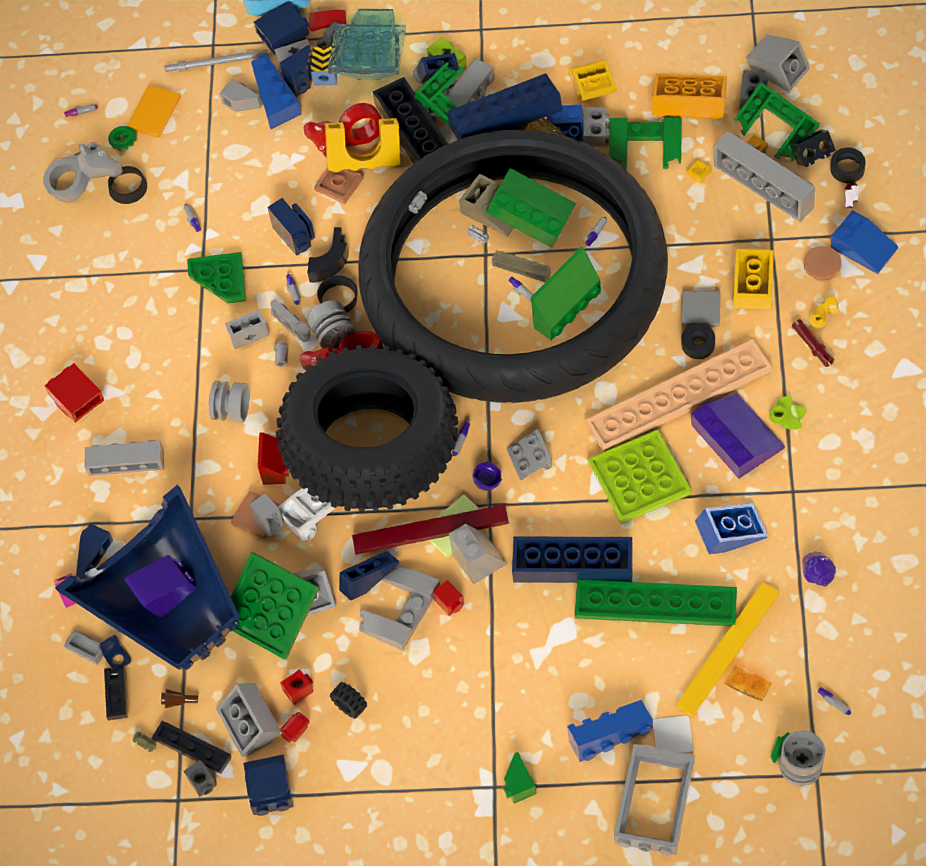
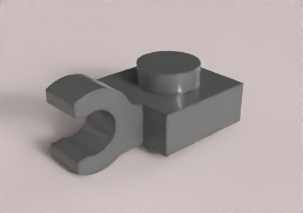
M334 21L324 32V37L318 41L317 47H332L335 42L340 40L342 32L339 23Z

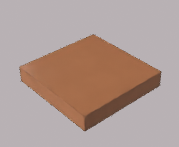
M327 169L314 186V190L346 204L364 179V176L350 169H344L340 172L328 171Z
M250 491L231 520V524L262 539H266L267 535L255 523L249 505L254 498L260 495Z

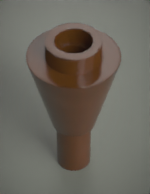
M166 689L165 693L161 692V705H165V709L185 703H198V695H185Z

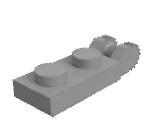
M276 299L270 302L271 315L302 342L310 340V327L305 322H300L299 318L295 314L292 315L283 303L280 304Z

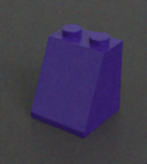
M170 555L162 557L124 579L141 604L159 618L164 617L196 589L192 575L182 569L184 564L177 557L174 559Z

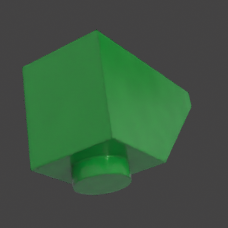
M519 752L514 753L504 778L505 786L503 791L507 799L511 798L515 804L535 795L536 788Z

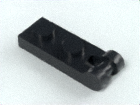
M119 666L118 669L112 670L111 668H105L106 718L108 721L128 718L125 666Z

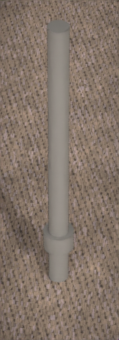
M267 49L189 62L184 60L178 61L176 64L164 65L165 72L177 70L182 72L190 68L259 58L266 54L267 56L269 55Z

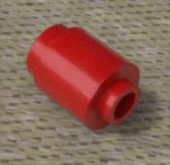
M300 712L293 714L281 727L283 739L289 743L291 741L296 742L308 728L309 719Z

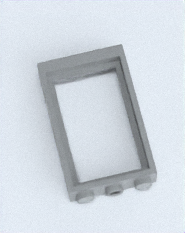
M637 744L633 745L614 833L615 844L623 848L637 847L644 852L658 851L665 856L677 855L695 766V755ZM640 762L684 770L670 841L625 833Z

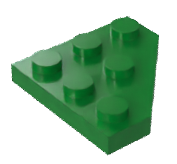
M242 252L187 259L188 276L191 280L227 304L246 301Z

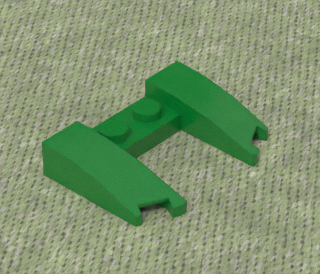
M446 62L416 92L415 98L427 109L430 107L449 125L447 111L457 106L443 93L465 69L463 67H459L458 71L448 69L449 63Z
M761 82L734 120H739L743 127L741 133L745 136L765 109L794 129L774 157L780 159V156L791 157V161H794L795 157L790 144L816 132L820 127V123Z
M610 118L609 157L622 162L621 166L627 169L628 141H663V169H668L669 165L667 162L677 159L680 164L682 153V118H664V122H628V118Z

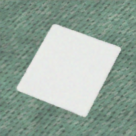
M688 715L653 719L656 748L681 753L694 751Z

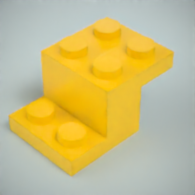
M606 60L568 69V74L578 100L582 99L584 101L617 92V87Z

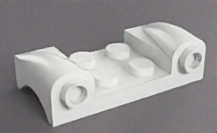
M301 488L278 506L283 522L302 541L314 538L317 531L315 524L335 509L331 507L330 502L322 503L317 495L315 497L309 495L307 488Z

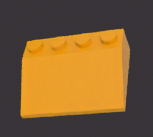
M656 74L652 94V116L659 118L673 116L675 118L724 119L727 76Z

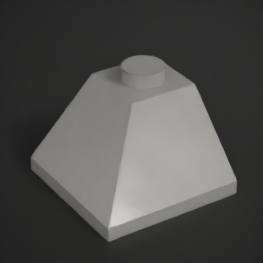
M324 569L302 570L294 573L320 587L307 616L336 607Z

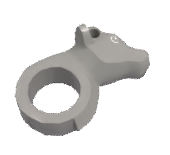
M91 142L87 146L82 143L79 144L80 154L59 159L49 165L43 176V184L48 194L58 201L65 203L73 202L85 192L90 178L119 177L123 172L121 164L112 159L96 142ZM66 172H75L76 178L69 188L61 191L56 190V184L61 175Z

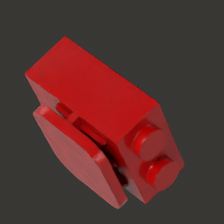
M75 363L66 367L59 375L51 378L44 385L56 406L75 423L104 401L101 390Z

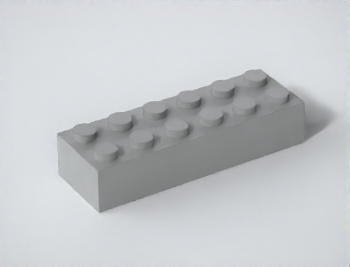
M729 131L714 144V167L792 218L801 222L814 209L815 187L811 182L805 181L797 173L791 172L780 162L774 161L766 153L760 152L752 144L746 143L738 135L732 134Z

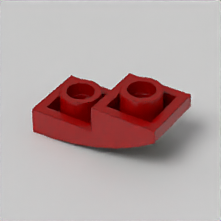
M326 10L310 13L309 29L314 32L329 28L334 21L339 23L341 28L346 27V11Z

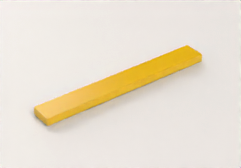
M762 582L736 619L735 625L730 627L676 703L677 709L692 718L779 597L780 591Z

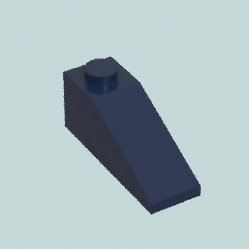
M91 523L82 531L79 541L76 576L80 578L85 572L97 567L113 542L109 531Z
M385 551L341 571L339 575V591L350 601L367 594L399 564V560L388 551Z

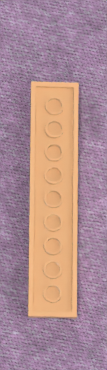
M752 339L586 419L585 422L603 452H606L771 372L772 366Z

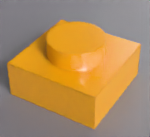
M755 135L746 142L752 144L762 153L768 148V143Z

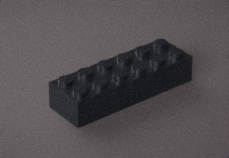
M405 77L372 91L374 103L383 118H397L399 124V143L413 164L429 153L448 144L422 103L415 98V92Z

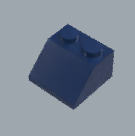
M310 45L305 46L280 62L283 79L296 97L307 92L312 85V50Z

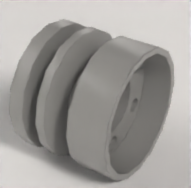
M325 301L312 309L307 317V324L322 348L337 349L344 338L356 331L354 324L339 301Z
M215 380L211 386L208 400L210 419L225 421L228 415L231 422L244 423L248 415L250 402L248 384L234 382L230 389L229 382L224 381L222 383Z
M797 731L788 735L783 741L779 763L780 772L783 777L790 783L799 786L810 785L817 781L822 774L826 753L823 741L817 735L808 731Z

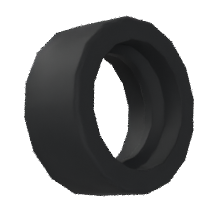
M847 147L837 150L832 155L830 163L832 176L843 183H854L860 180L865 172V157L862 152L855 148ZM850 159L857 162L859 167L854 171H843L838 168L837 163Z

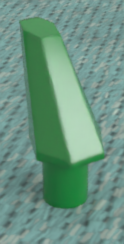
M787 732L782 737H776L770 756L773 763H776L781 756L783 741L790 733Z

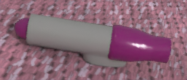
M94 104L83 107L76 106L65 111L64 114L65 117L78 116L96 111L99 106Z

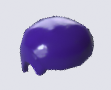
M480 463L473 470V482L481 490H494L502 481L501 470L493 463Z

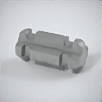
M421 191L417 193L418 195L414 197L409 205V210L413 213H418L417 210H420L425 202L424 200H427V195Z
M470 225L467 229V235H471L475 240L482 241V244L488 241L489 235L487 233L484 234L485 232L481 229L474 228V225Z

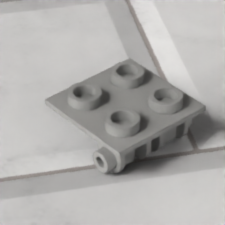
M539 429L507 448L520 480L525 479L540 468L545 470L552 468L553 460Z

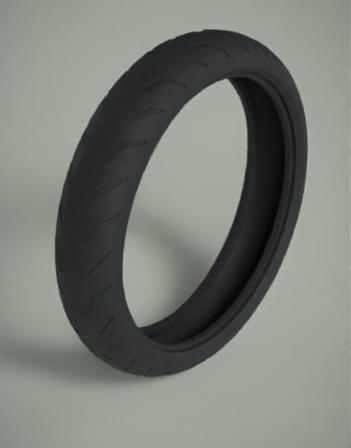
M502 130L469 136L440 147L414 163L393 182L373 210L366 225L360 246L358 279L360 295L368 319L385 346H389L391 351L401 349L404 355L413 354L415 355V360L425 361L427 363L426 367H432L436 371L435 376H440L443 380V385L447 386L453 394L496 403L530 402L559 396L594 381L616 366L636 347L648 331L660 307L668 273V253L663 227L651 199L636 179L611 157L586 143L559 134L534 130ZM511 168L530 179L545 180L574 189L599 204L614 219L623 232L630 248L632 262L625 285L616 301L597 322L582 333L558 345L542 350L517 354H493L458 346L437 336L423 326L411 314L399 296L395 286V274L399 255L406 239L418 222L432 208L455 193L469 188L479 174L495 181L504 179ZM421 191L427 195V200H424L425 202L420 210H417L418 213H413L409 210V205L414 197L418 195L417 193Z

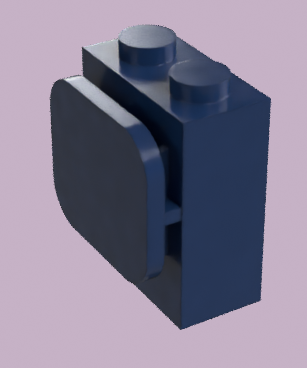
M289 2L253 22L257 35L273 54H275L274 49L303 41L309 35L307 19L305 17L302 18L298 9Z
M283 198L267 207L272 228L297 256L300 253L306 252L311 247L310 240L315 238L312 222L305 212L296 203L292 204L291 208Z
M283 754L243 763L247 794L253 815L264 816L272 811L282 812L294 807L287 764Z

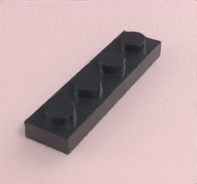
M163 720L152 735L154 741L196 762L201 760L206 767L222 774L232 758L231 754Z

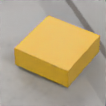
M697 159L686 171V175L702 183L712 172V167Z

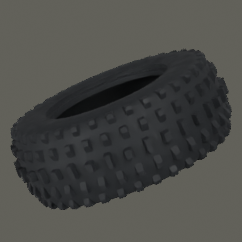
M358 345L354 350H348L347 347L342 348V352L337 354L332 351L329 353V357L325 359L319 357L316 359L317 363L315 365L308 364L305 367L306 371L304 373L299 372L297 374V381L291 382L288 388L289 392L285 393L282 399L283 404L279 407L281 417L277 418V428L281 429L276 431V437L281 440L277 442L278 450L281 452L282 460L287 470L289 469L294 480L298 479L300 487L303 489L307 488L309 495L314 497L317 495L320 502H330L331 507L334 508L344 506L345 511H350L352 508L359 509V512H364L365 509H373L374 512H379V508L387 507L390 510L393 509L395 504L403 506L407 504L406 500L419 498V493L430 490L429 485L431 483L436 484L439 480V473L443 474L447 469L446 463L451 461L453 456L451 451L456 446V441L453 438H458V428L454 427L458 425V416H455L456 405L449 394L448 387L443 385L442 378L440 376L436 377V371L432 367L427 368L425 361L415 360V355L413 354L404 355L401 349L391 351L389 346H384L383 349H376L375 345H370V348L362 349L361 345ZM362 409L389 411L402 417L409 423L407 429L400 436L388 443L374 447L363 448L344 445L325 433L331 424L340 417Z

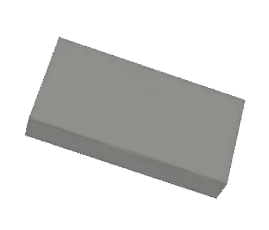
M76 630L72 632L63 645L65 649L95 665H98L103 658L99 648L100 643Z

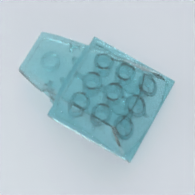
M358 9L351 24H336L328 64V74H340L357 80H380L399 74L406 25L395 24L393 9Z

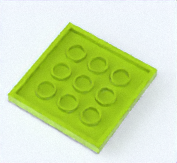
M658 430L588 459V464L620 524L692 494L691 488Z

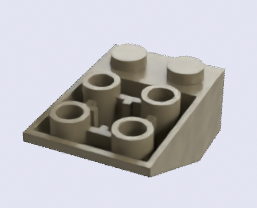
M479 174L460 198V212L508 237L514 227L486 213L500 185Z

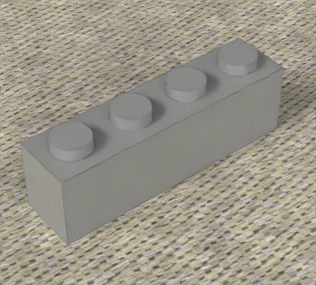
M474 59L447 95V98L459 107L482 97L488 85L492 84L495 79L493 66Z
M156 440L130 442L127 444L112 443L104 446L92 445L91 447H85L84 467L88 476L164 470V449L161 441Z

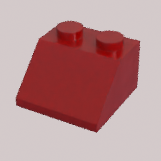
M259 432L257 467L263 485L286 484V477H289L290 472L289 469L287 470L282 460V454L278 450L277 442L281 439H277L264 432Z

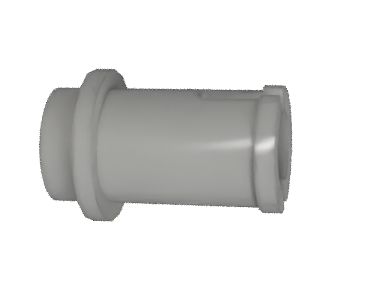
M277 342L274 346L275 365L284 367L287 365L286 353L288 346L285 342Z

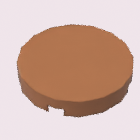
M818 246L807 252L804 258V269L809 276L811 275L816 280H829L834 278L840 271L841 257L833 248Z

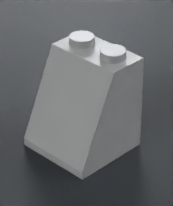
M766 35L746 57L751 71H765V79L789 92L810 69L799 41L772 35Z
M464 524L449 533L452 555L473 585L507 565L486 534Z

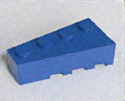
M267 54L251 61L270 130L302 115L299 101Z
M639 700L619 707L616 713L612 714V712L607 711L602 713L596 720L592 721L591 718L582 721V725L575 727L573 723L567 726L569 743L579 762L593 759L601 752H609L620 743H628L639 734H647L653 728V719L643 701Z

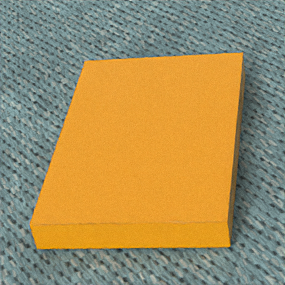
M148 85L127 126L136 132L160 138L181 98L180 93Z

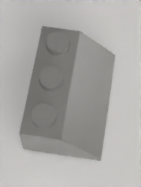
M255 683L236 684L216 708L242 757H246L267 746L281 732Z

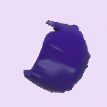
M814 551L813 553H808L802 560L803 575L809 583L826 587L833 581L836 567L826 555Z

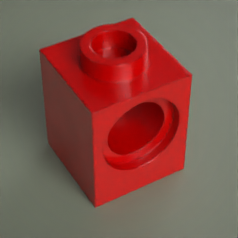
M300 669L280 682L282 691L293 705L313 693L311 677L307 673L304 675ZM297 684H303L300 688H294Z

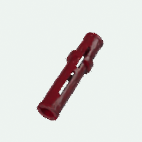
M801 319L797 320L798 325L794 322L792 328L808 345L811 353L817 356L825 367H829L827 362L832 365L835 359L827 352L825 345L816 339Z

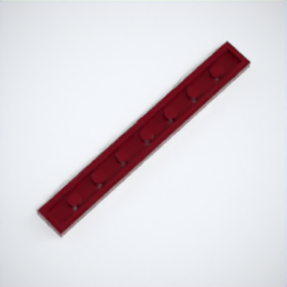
M503 504L353 534L355 555L447 537L449 533L464 524L477 530L509 524L506 505Z

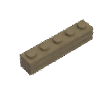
M496 250L492 258V266L535 280L546 282L551 276V267L548 265H542L535 261L532 262L513 254L510 255Z

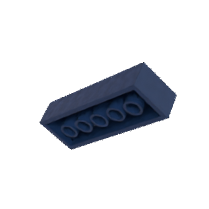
M545 73L447 111L451 130L456 138L460 140L481 133L513 130L562 111L563 108L559 91Z
M513 536V583H577V579L632 582L633 539L632 537Z

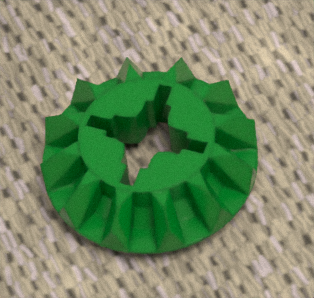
M129 126L116 127L108 136L109 144L113 149L117 148L121 151V149L125 148L127 150L129 146H133L134 142L137 141L136 132ZM120 135L125 138L124 142L120 139Z

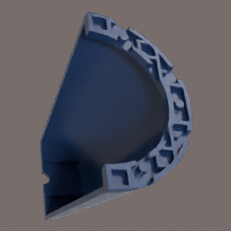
M177 484L162 497L161 506L163 508L158 510L149 521L150 523L125 546L97 568L82 574L80 578L69 575L55 589L173 667L186 671L197 660H205L211 654V649L215 646L217 648L226 641L225 637L228 633L240 625L238 622L240 616L186 498ZM170 555L174 559L177 557L184 564L182 569L192 575L196 589L164 617L159 618L141 604L124 579L162 557Z

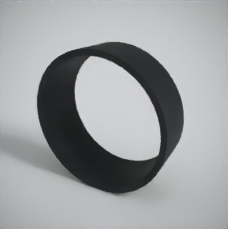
M132 166L122 167L123 172L121 175L133 173L141 176L140 186L131 193L120 194L111 188L116 178L109 177V195L118 203L131 204L137 202L145 195L147 181L139 169Z
M341 275L325 279L317 290V298L320 304L322 303L324 293L334 286H346L355 294L354 299L343 307L346 313L351 311L357 302V286L354 281Z

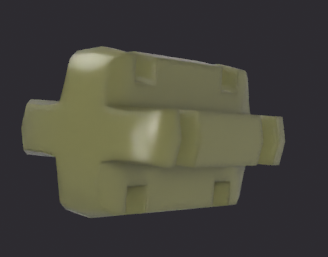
M141 732L134 734L132 739L134 743L145 750L148 748L149 752L155 750L157 745L156 741L152 742L151 738L144 734L141 735Z

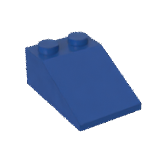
M853 210L831 236V248L876 274H879L898 250V246L868 218Z
M754 503L705 508L695 520L709 555L725 553L768 537Z

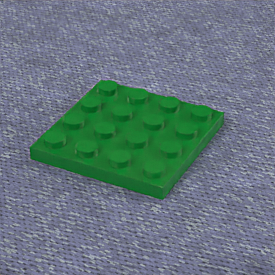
M251 552L231 595V599L240 616L238 621L240 625L233 632L278 657L287 659L320 587Z

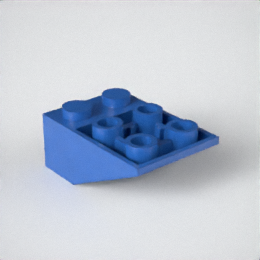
M582 104L562 105V111L546 116L547 133L563 135L584 143Z

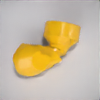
M835 294L827 296L826 300L820 303V307L817 305L816 309H814L812 316L809 317L813 327L820 328L827 323V312L831 314L840 312Z

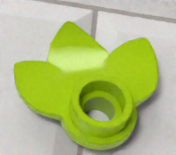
M785 396L780 398L777 405L770 410L769 419L774 424H782L786 429L797 430L802 428L800 419L806 414L807 408L792 404V397Z

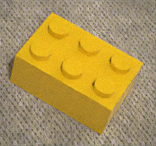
M736 249L733 308L771 310L774 250Z

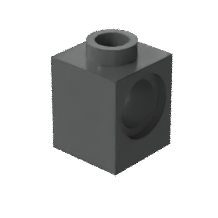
M201 760L183 771L199 797L211 793L214 787H216L213 777ZM199 778H205L203 782H197Z

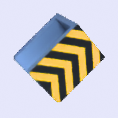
M334 46L313 47L311 75L314 86L337 85L338 59H335L336 49Z

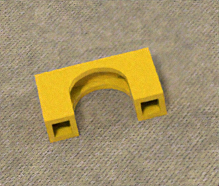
M397 118L379 119V143L372 152L364 155L354 154L346 148L343 122L325 123L328 171L340 172L344 169L357 171L360 168L377 169L383 166L394 168L396 165H400L399 124Z

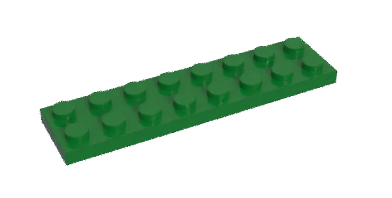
M577 579L574 616L575 619L732 626L736 622L737 587Z

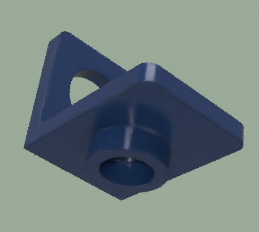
M116 635L99 644L104 658L112 669H118L119 666H127L131 663ZM116 655L124 657L121 664L113 663V658Z

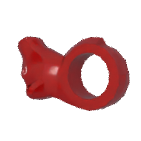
M365 102L354 104L341 115L338 122H343L345 146L367 144L379 136V119L382 118L381 114L372 104ZM370 118V121L365 126L352 128L357 121ZM334 122L306 123L303 127L306 138L311 140L317 149L327 157L325 123Z
M358 331L344 338L337 350L325 347L314 352L305 351L300 355V364L306 370L305 367L308 364L315 365L317 358L322 357L325 359L329 357V353L332 351L337 354L342 352V348L347 347L348 350H354L358 345H361L362 349L370 348V345H375L376 349H383V344L376 333L372 331Z

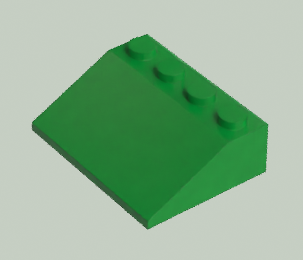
M510 168L486 213L553 248L576 203Z
M580 247L531 296L534 329L551 341L555 336H559L568 323H572L576 315L580 311L585 310L589 302L593 298L598 297L601 292L600 278L583 247Z

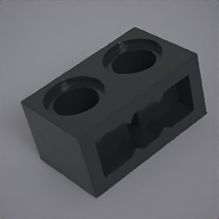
M823 129L790 144L797 164L805 167L815 164V160L819 158H828L831 156L830 153L836 151L829 131ZM822 141L823 148L820 150L819 144ZM805 149H807L808 151L806 157H804L803 155Z

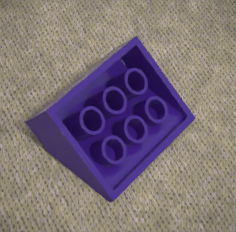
M738 394L707 403L691 414V426L738 479L785 449L782 442Z

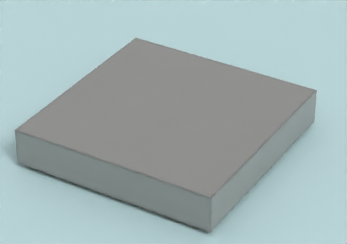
M683 291L682 326L702 323L709 327H720V291Z

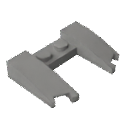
M397 565L396 570L388 576L386 575L382 581L411 593V597L396 621L361 610L360 618H364L363 626L359 627V631L403 651L434 599L432 591L440 586V580L416 570Z

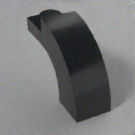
M334 227L332 246L327 253L319 257H309L307 274L310 283L321 282L336 275L346 264L349 249L346 235L342 233L341 227Z

